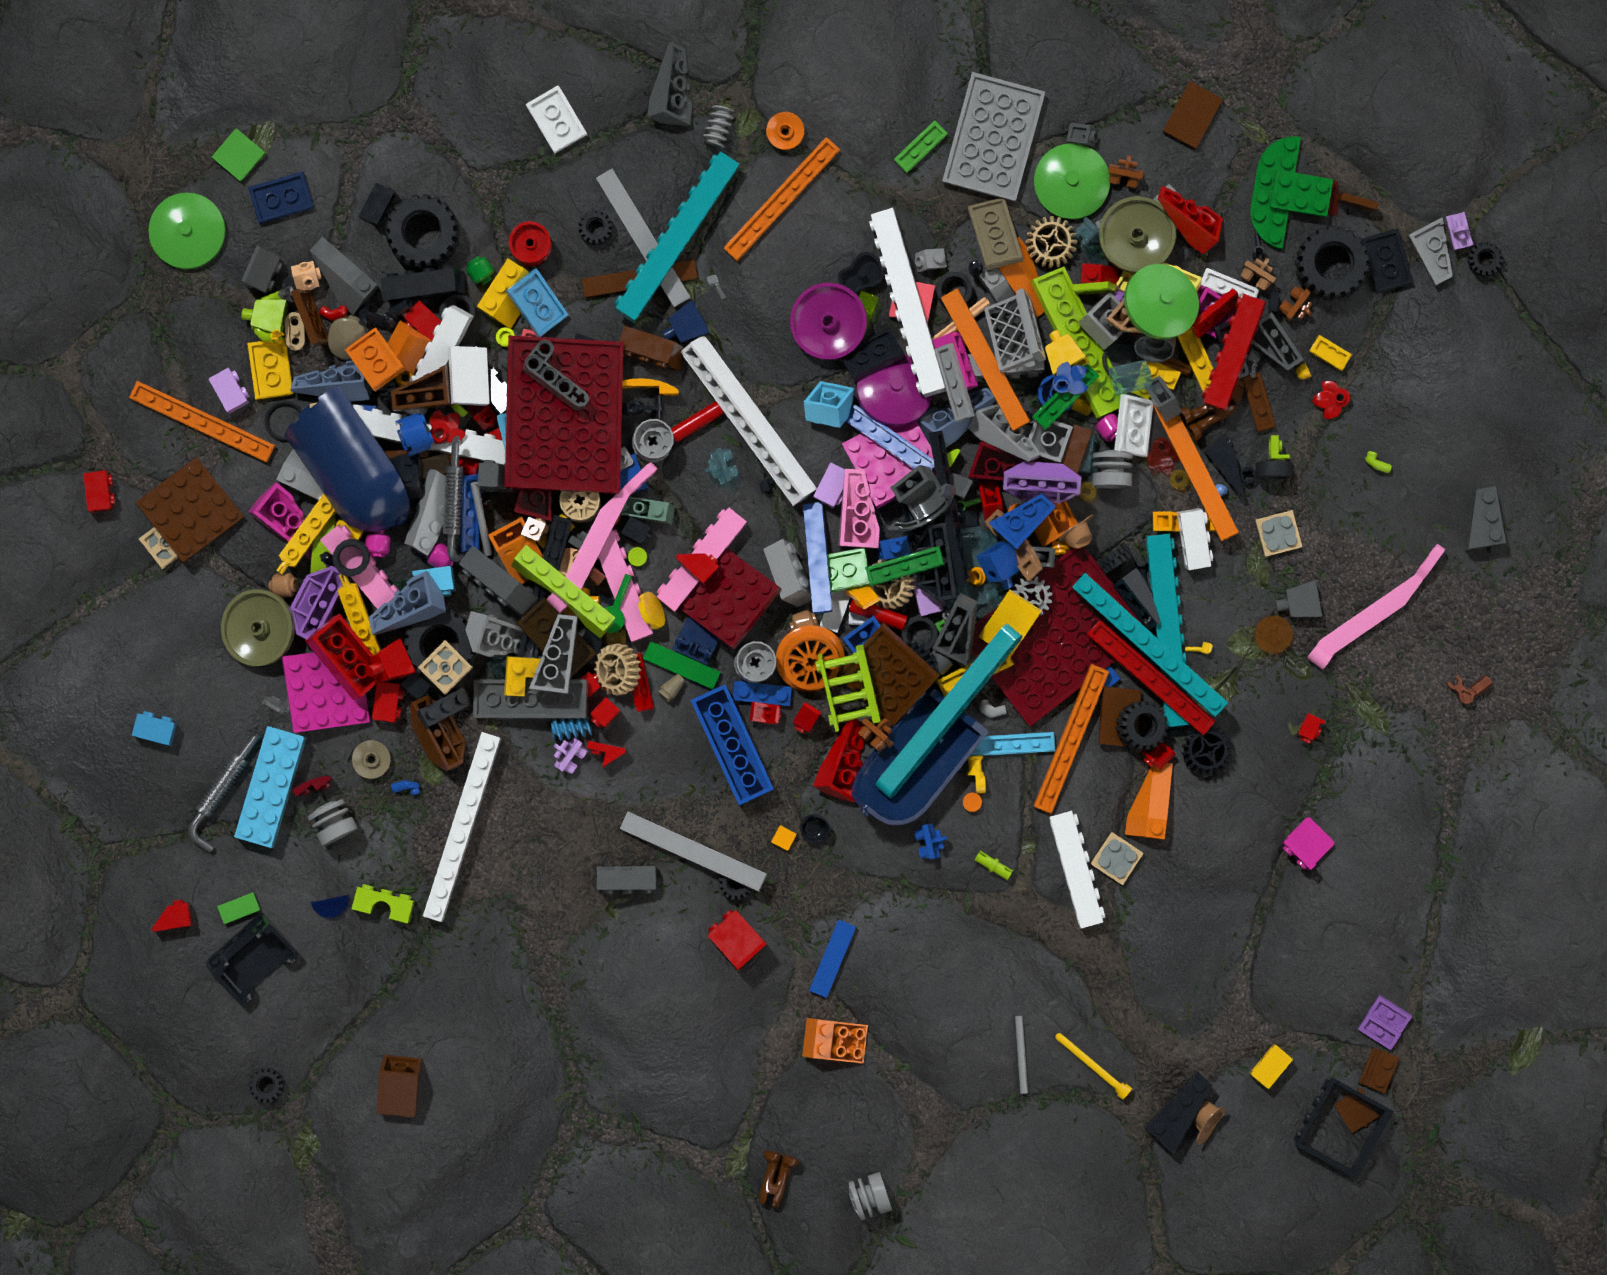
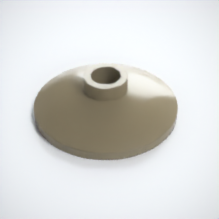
M364 741L353 752V767L364 778H378L390 766V753L386 746L378 741ZM370 756L375 757L374 763H369L368 759Z

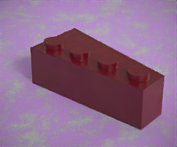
M981 441L968 477L1004 481L1005 471L1026 460ZM1031 460V461H1028V462H1040V461Z
M519 489L513 513L551 522L552 491Z

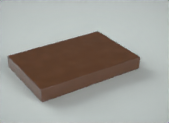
M1190 81L1162 132L1196 150L1223 98Z
M300 289L291 291L311 345H328V335L311 292Z
M1105 686L1102 688L1098 744L1128 747V745H1124L1121 742L1123 739L1117 736L1120 732L1119 730L1116 731L1115 728L1119 725V723H1116V718H1120L1118 714L1120 711H1124L1123 708L1126 705L1140 702L1141 690ZM1139 716L1135 719L1134 728L1137 734Z

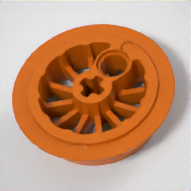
M817 625L801 626L790 631L781 640L777 648L776 667L779 675L789 686L800 691L814 692L824 689L823 677L819 679L816 677L815 670L817 668L815 661H819L818 654L823 655L828 649L832 651V654L823 656V661L845 657L841 641L833 632ZM808 641H815L813 650H810ZM805 642L807 648L805 652L798 646ZM819 643H824L825 646L817 653ZM796 649L802 656L791 654V652ZM808 658H811L812 660H814V662L810 663V661H808ZM797 663L803 665V668L799 671L793 669ZM844 665L828 668L830 670L826 672L827 678H837V673ZM811 671L813 673L814 680H808Z

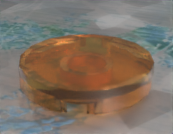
M1268 616L1257 624L1254 638L1261 650L1277 654L1290 646L1293 639V630L1286 619L1280 616Z

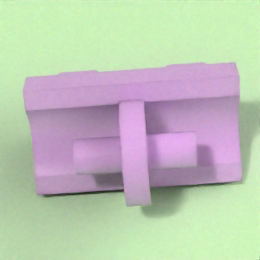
M1465 212L1446 216L1453 249L1457 250L1473 246Z
M574 737L570 743L564 740L561 746L555 743L554 747L558 750L554 756L558 760L554 766L562 772L564 770L572 774L577 765L570 760L574 755L582 759L588 751L582 746V742Z

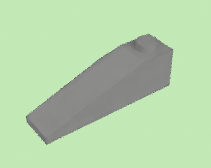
M998 403L976 411L968 426V429L973 432L974 436L1026 461H1031L1041 456L1032 440L1026 438L1023 434L1025 430L1022 427L1015 431L1012 430Z

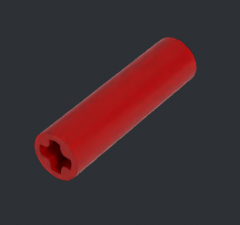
M716 401L671 428L675 442L681 441L725 414V412Z
M852 599L848 611L867 619L874 616L879 623H884L903 631L908 617L874 604L866 609H862L855 604L854 599Z

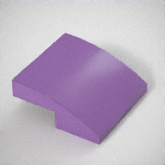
M1379 994L1358 1030L1391 1050L1412 1018V1015Z

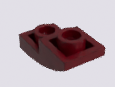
M322 776L311 779L297 786L292 792L296 797L300 795L305 797L312 791V786L316 791H325L332 785L330 782L333 778L331 776Z

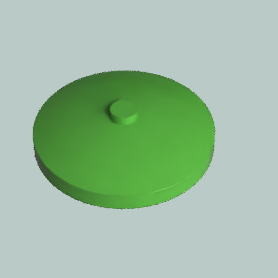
M1076 143L1062 144L1048 151L1039 161L1034 174V190L1040 204L1052 215L1066 220L1082 219L1096 212L1104 203L1110 188V174L1103 158L1093 149Z
M179 193L168 197L157 206L150 219L149 239L154 251L164 262L179 269H196L208 264L219 254L225 241L226 227L221 212L213 202L199 194Z
M1152 264L1140 269L1131 277L1124 292V306L1130 321L1140 332L1149 337L1160 340L1176 338L1185 333L1196 320L1199 310L1196 289L1183 272L1172 266Z

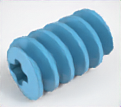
M588 716L587 719H567V721L560 719L559 722L556 719H552L551 728L554 742L556 736H558L560 741L563 740L564 734L567 739L571 738V733H573L575 738H578L579 732L583 737L586 736L587 731L592 735Z

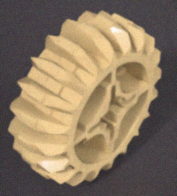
M1050 216V222H1047L1046 217H1043V224L1037 220L1035 222L1037 228L1031 225L1030 229L1034 233L1027 232V236L1032 239L1025 241L1026 244H1031L1026 250H1033L1034 252L1030 254V258L1037 256L1035 263H1038L1040 259L1043 260V267H1045L1046 262H1049V268L1053 267V262L1056 263L1057 267H1060L1059 260L1066 264L1067 259L1065 256L1071 259L1073 255L1069 251H1076V248L1071 246L1077 244V240H1071V238L1076 237V233L1070 234L1069 232L1073 227L1069 226L1066 229L1065 226L1068 222L1064 221L1063 224H1060V217L1057 218L1056 222H1053V216ZM1053 227L1049 235L1038 234L1045 228ZM1058 230L1062 231L1065 235L1067 244L1058 239ZM1053 234H1055L1053 239H1055L1054 242L1056 244H1053L1050 250H1048L1049 242H1046V240H1050ZM1036 240L1045 246L1044 254L1038 250ZM1053 249L1065 250L1058 256L1050 257Z
M880 559V560H878V563H882V562L889 561V560H884V561H882V560ZM911 575L901 579L892 580L896 581V583L886 585V583H890L889 581L875 586L869 585V587L880 599L877 602L878 606H883L885 609H896L897 606L902 607L904 603L909 602L908 597L913 596L911 589L916 588L912 585V582L916 581V579L911 578Z
M620 643L611 644L601 649V653L597 654L599 660L594 661L597 667L593 670L597 671L595 677H598L599 685H602V690L607 691V694L624 695L634 690V686L638 685L637 679L641 678L638 672L642 669L638 667L640 661L636 660L638 655L633 654V649L628 648V645Z

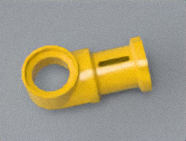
M969 756L967 759L969 767L967 776L975 775L976 794L986 793L985 776L981 764L983 756Z

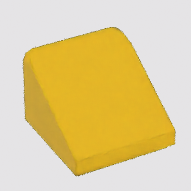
M1084 392L1074 401L1071 407L1073 410L1086 416L1089 415L1092 409Z

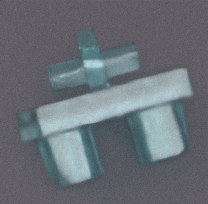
M720 447L710 452L712 459L707 460L709 467L705 469V472H711L713 479L718 477L720 484L723 485L739 475L736 466L727 467L726 461L732 459L730 449L721 450Z
M512 653V654H509V655L507 654V656H509V657H516L517 654H516V653ZM494 655L492 656L493 661L487 663L489 672H492L496 680L505 677L503 667H506L507 656Z

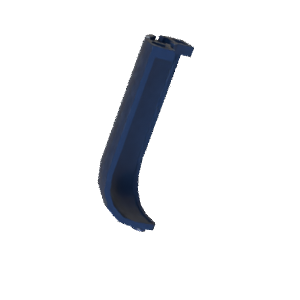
M339 385L318 397L319 402L313 407L307 406L298 414V421L290 423L284 436L337 514L348 525L361 531L378 532L393 527L396 524L398 526L407 521L409 514V499L399 474Z
M930 686L891 728L892 732L886 734L894 745L891 748L886 745L880 752L874 749L855 777L852 786V797L861 806L860 811L867 817L872 815L888 825H904L912 822L930 807L989 731L963 711L941 738L943 742L936 744L895 796L892 798L887 797L875 786L876 782L945 698Z

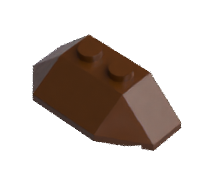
M424 696L410 703L411 727L428 759L445 771H449L463 764L466 741L452 716L425 729L416 712L436 701L429 696Z

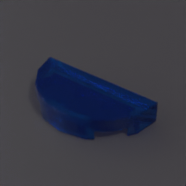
M349 895L310 903L313 910L325 918H334L346 910L349 903Z

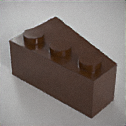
M624 326L619 342H623V355L633 357L634 355L639 357L641 361L647 363L651 361L659 367H667L680 372L685 359L680 353L684 349L682 346L674 341Z
M444 365L415 381L392 390L393 410L402 412L455 405L451 404L449 366Z

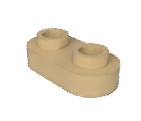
M292 312L285 318L286 345L293 351H299L305 346V327L300 314L297 312ZM295 319L299 322L297 326L292 325V321ZM295 338L299 339V344L297 345L293 344Z

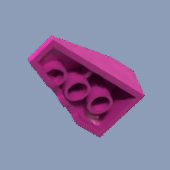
M277 482L266 490L248 511L250 515L287 543L306 519L292 495ZM313 544L305 553V556L308 557L310 560L312 557Z

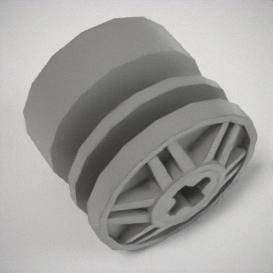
M659 419L643 421L636 428L632 439V447L635 454L641 460L648 463H656L665 459L673 445L671 428ZM656 439L655 443L657 445L649 446V440Z
M1118 450L1093 453V459L1101 460V462L1093 463L1092 467L1101 469V472L1092 474V487L1110 489L1132 487V474L1124 472V469L1132 467V463L1124 461L1132 460L1133 454L1119 452Z
M753 641L745 644L738 650L734 658V668L737 675L742 680L750 683L766 680L773 674L776 667L774 651L763 642ZM751 658H753L754 660H759L757 668L755 666H750V663L752 662Z
M343 799L324 804L308 816L309 821L319 820L312 825L313 828L321 826L323 828L317 834L322 846L339 840L358 829L352 817L343 819L342 816L349 811L348 808L338 809L345 805Z
M880 1172L868 1175L869 1185H864L861 1178L858 1179L859 1188H855L853 1181L849 1182V1195L854 1210L861 1220L865 1219L863 1211L867 1209L869 1216L873 1217V1207H876L880 1214L892 1211Z

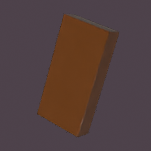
M1344 192L1338 195L1337 199L1339 203L1371 212L1376 211L1379 205L1376 201Z

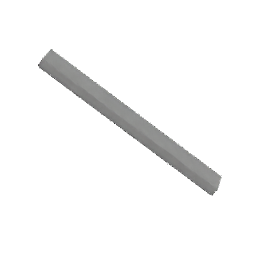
M610 169L596 177V180L647 262L646 255L651 248L655 249L658 243L613 169ZM671 268L660 286L675 308L691 299L674 269Z
M627 812L620 827L621 830L758 892H760L767 876L766 873L633 813Z

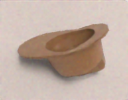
M1090 515L1081 523L1069 528L1059 537V541H1065L1070 547L1075 549L1088 545L1092 539V534L1087 523L1094 515Z
M1205 1101L1194 1117L1195 1125L1200 1131L1197 1137L1198 1145L1203 1144L1208 1139L1218 1121L1225 1114V1106L1218 1108L1209 1101Z

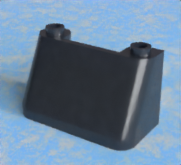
M261 913L211 955L206 962V966L211 975L242 1006L253 998V987L281 962L284 965L294 963L299 953L264 913Z

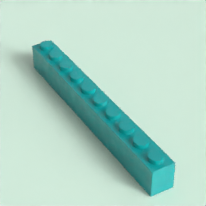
M721 151L718 156L713 155L708 163L711 165L707 171L703 170L698 178L700 180L697 187L693 185L688 193L689 199L687 202L683 201L677 209L679 211L677 217H672L668 222L667 227L669 229L667 232H662L656 242L659 244L655 249L651 248L646 255L648 260L645 265L640 264L635 272L638 275L634 281L630 279L625 287L626 293L624 296L620 295L614 303L616 305L615 312L632 323L636 322L737 171L739 163Z
M1170 534L1146 536L1151 594L1160 623L1155 626V636L1186 664V654L1182 652L1181 645H1184V634L1180 633L1179 626H1182V615L1178 614L1177 608L1180 607V596L1176 595L1175 589L1179 585L1178 577L1174 576V569L1177 568L1176 557H1172V550L1175 549L1174 538H1170ZM1159 667V672L1190 698V694ZM1162 700L1163 711L1165 712L1164 717L1168 719V721H1165V725H1168V727L1189 725L1186 720Z
M1086 573L1072 586L1079 595L1210 714L1216 717L1226 707L1228 702Z

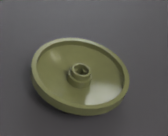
M1141 196L1128 197L1112 205L1103 216L1099 229V242L1105 257L1117 268L1130 273H1136L1148 265L1163 264L1170 256L1176 239L1175 224L1162 205L1153 199Z
M262 589L248 590L233 598L226 607L221 621V635L226 649L236 660L250 666H266L281 659L289 650L295 633L294 617L288 604L276 593Z

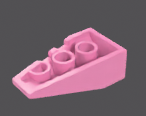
M845 469L838 544L840 547L878 548L880 528L869 494L870 490L864 470Z

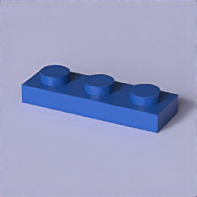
M734 681L732 700L790 706L792 687Z

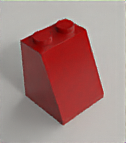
M730 909L722 916L723 922L719 925L715 923L708 929L710 933L707 936L739 970L767 943L737 910L732 912Z

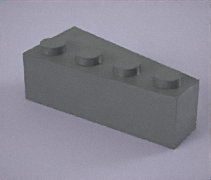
M474 546L469 549L458 563L464 568L462 570L464 574L469 578L474 576V582L482 588L485 585L487 587L485 590L493 597L498 595V601L504 606L509 604L523 616L538 599L520 582Z

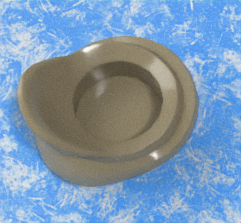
M347 315L345 318L337 319L329 328L328 346L333 355L339 359L352 360L345 349L366 334L365 327L359 323L360 319L356 316Z

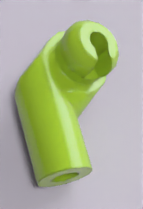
M1368 451L1365 461L1374 469L1388 474L1392 466L1376 460L1377 453Z

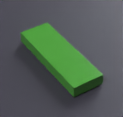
M934 120L894 161L907 174L948 133Z

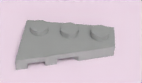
M1443 217L1408 235L1435 286L1453 277Z

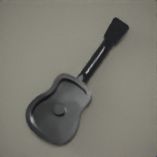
M863 252L857 255L847 268L838 273V284L857 293L862 288L873 287L879 284L884 278V269L874 254Z

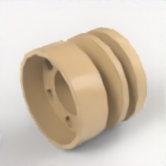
M562 491L560 495L561 509L566 517L573 522H589L600 511L601 500L599 493ZM578 496L585 498L583 505L575 504Z

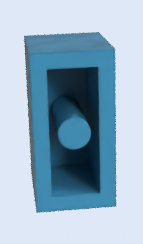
M143 711V714H137L132 736L168 746L172 745L177 724L173 723L172 718L162 716L161 719L154 718V713Z

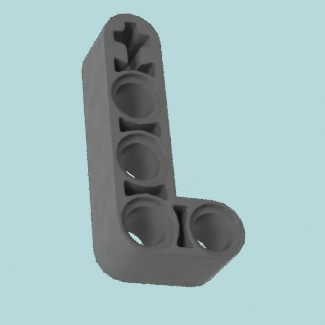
M548 340L540 341L526 358L523 364L524 372L572 409L582 410L589 401L588 394L547 363L554 351V346ZM545 346L549 350V353L543 354L540 352L539 348ZM534 361L537 364V368L531 369L528 366V362ZM550 373L553 380L547 381L543 374ZM559 385H566L568 392H561ZM573 391L574 394L571 396V398H569L568 396ZM579 397H581L582 400H581V402H579V404H578V403L576 402V400H577Z

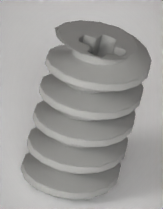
M714 105L712 106L714 113L709 115L713 120L707 121L710 127L705 128L708 134H704L703 139L709 145L724 148L725 146L720 142L727 141L723 134H729L725 127H731L727 120L734 119L730 112L735 111L724 106Z

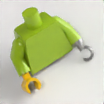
M288 286L285 290L277 291L262 297L260 300H256L253 309L243 308L242 320L251 321L252 331L263 342L281 344L282 336L285 335L283 332L289 307L284 299L288 295L292 296L291 291H293V287Z

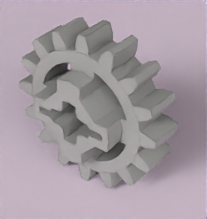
M1035 577L1034 581L1025 582L1023 579H1020L1021 585H1014L1017 591L1013 592L1018 595L1020 593L1025 600L1029 598L1026 593L1030 595L1035 593L1034 598L1036 601L1032 600L1030 603L1039 607L1040 610L1048 611L1049 608L1046 604L1052 603L1048 599V597L1052 596V593L1047 592L1050 586L1044 587L1043 585L1045 580L1038 582V577ZM1031 584L1036 585L1033 589H1027L1026 587H1024L1026 585ZM1041 589L1044 593V601L1040 599L1039 592Z

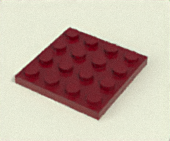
M725 548V551L717 558L719 569L704 585L699 582L678 608L735 650L781 591V588L729 549Z

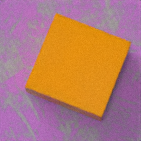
M780 825L771 842L788 851L797 834Z

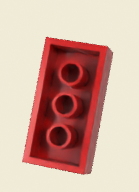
M340 614L331 617L305 640L353 700L361 698L380 681L377 675L370 677L366 670L367 666L372 665L370 657L373 654Z

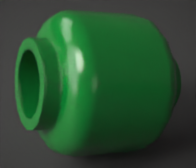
M477 256L467 263L466 272L473 283L479 284L482 282L485 285L493 279L491 275L494 273V268L486 257Z

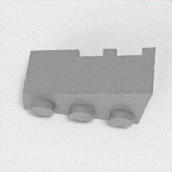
M781 539L764 548L763 550L775 583L781 588L779 592L781 599L796 607L811 601L810 581L800 563L794 545Z

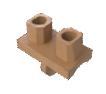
M1257 258L1254 262L1255 264L1247 260L1242 267L1244 269L1240 276L1246 282H1249L1253 275L1260 278L1255 287L1262 292L1269 285H1272L1276 279L1269 274L1273 268L1267 265L1270 260L1268 258L1264 262Z

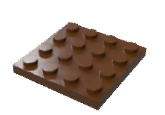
M197 457L135 502L182 563L186 562L244 518Z
M883 623L863 646L880 717L891 721V727H893L940 675ZM855 663L846 664L836 676L841 677L855 674L860 670V665ZM863 682L845 683L854 692L862 691L865 688ZM862 699L867 705H869L868 700Z

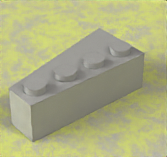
M1024 348L1019 357L1029 356V350ZM968 354L976 381L981 382L984 377L972 354ZM1006 356L1003 365L1009 364L1012 357ZM1036 359L1004 373L1006 376H1009V379H1019L1020 375L1036 378L1044 371V360L1039 362Z
M430 468L427 470L426 482L423 484V496L416 505V513L411 521L404 543L426 556L429 555L442 533L443 527H445L443 526L445 523L444 516H446L444 515V512H446L444 511V508H446L444 507V504H446L444 503L446 500L445 493H447L445 492V489H447L445 488V485H447L445 484V481H447L445 480L446 476Z
M557 615L529 687L530 690L569 694L578 623L577 616Z

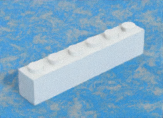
M454 305L445 308L441 315L443 320L434 329L433 335L435 336L424 350L426 355L424 359L421 358L416 366L418 371L415 376L413 375L410 378L409 382L415 381L444 365L449 366L448 347L460 345L474 317L473 315ZM428 408L410 410L405 412L411 415L418 413L419 415L423 414L425 416Z
M1069 811L1051 816L1049 820L1079 928L1103 923L1102 918H1105L1103 907H1099L1097 902L1100 896L1098 889H1094L1092 881H1095L1092 869L1088 870L1087 862H1090L1087 851L1083 852L1081 845L1084 844L1082 832L1078 833L1076 827L1079 825L1077 814Z

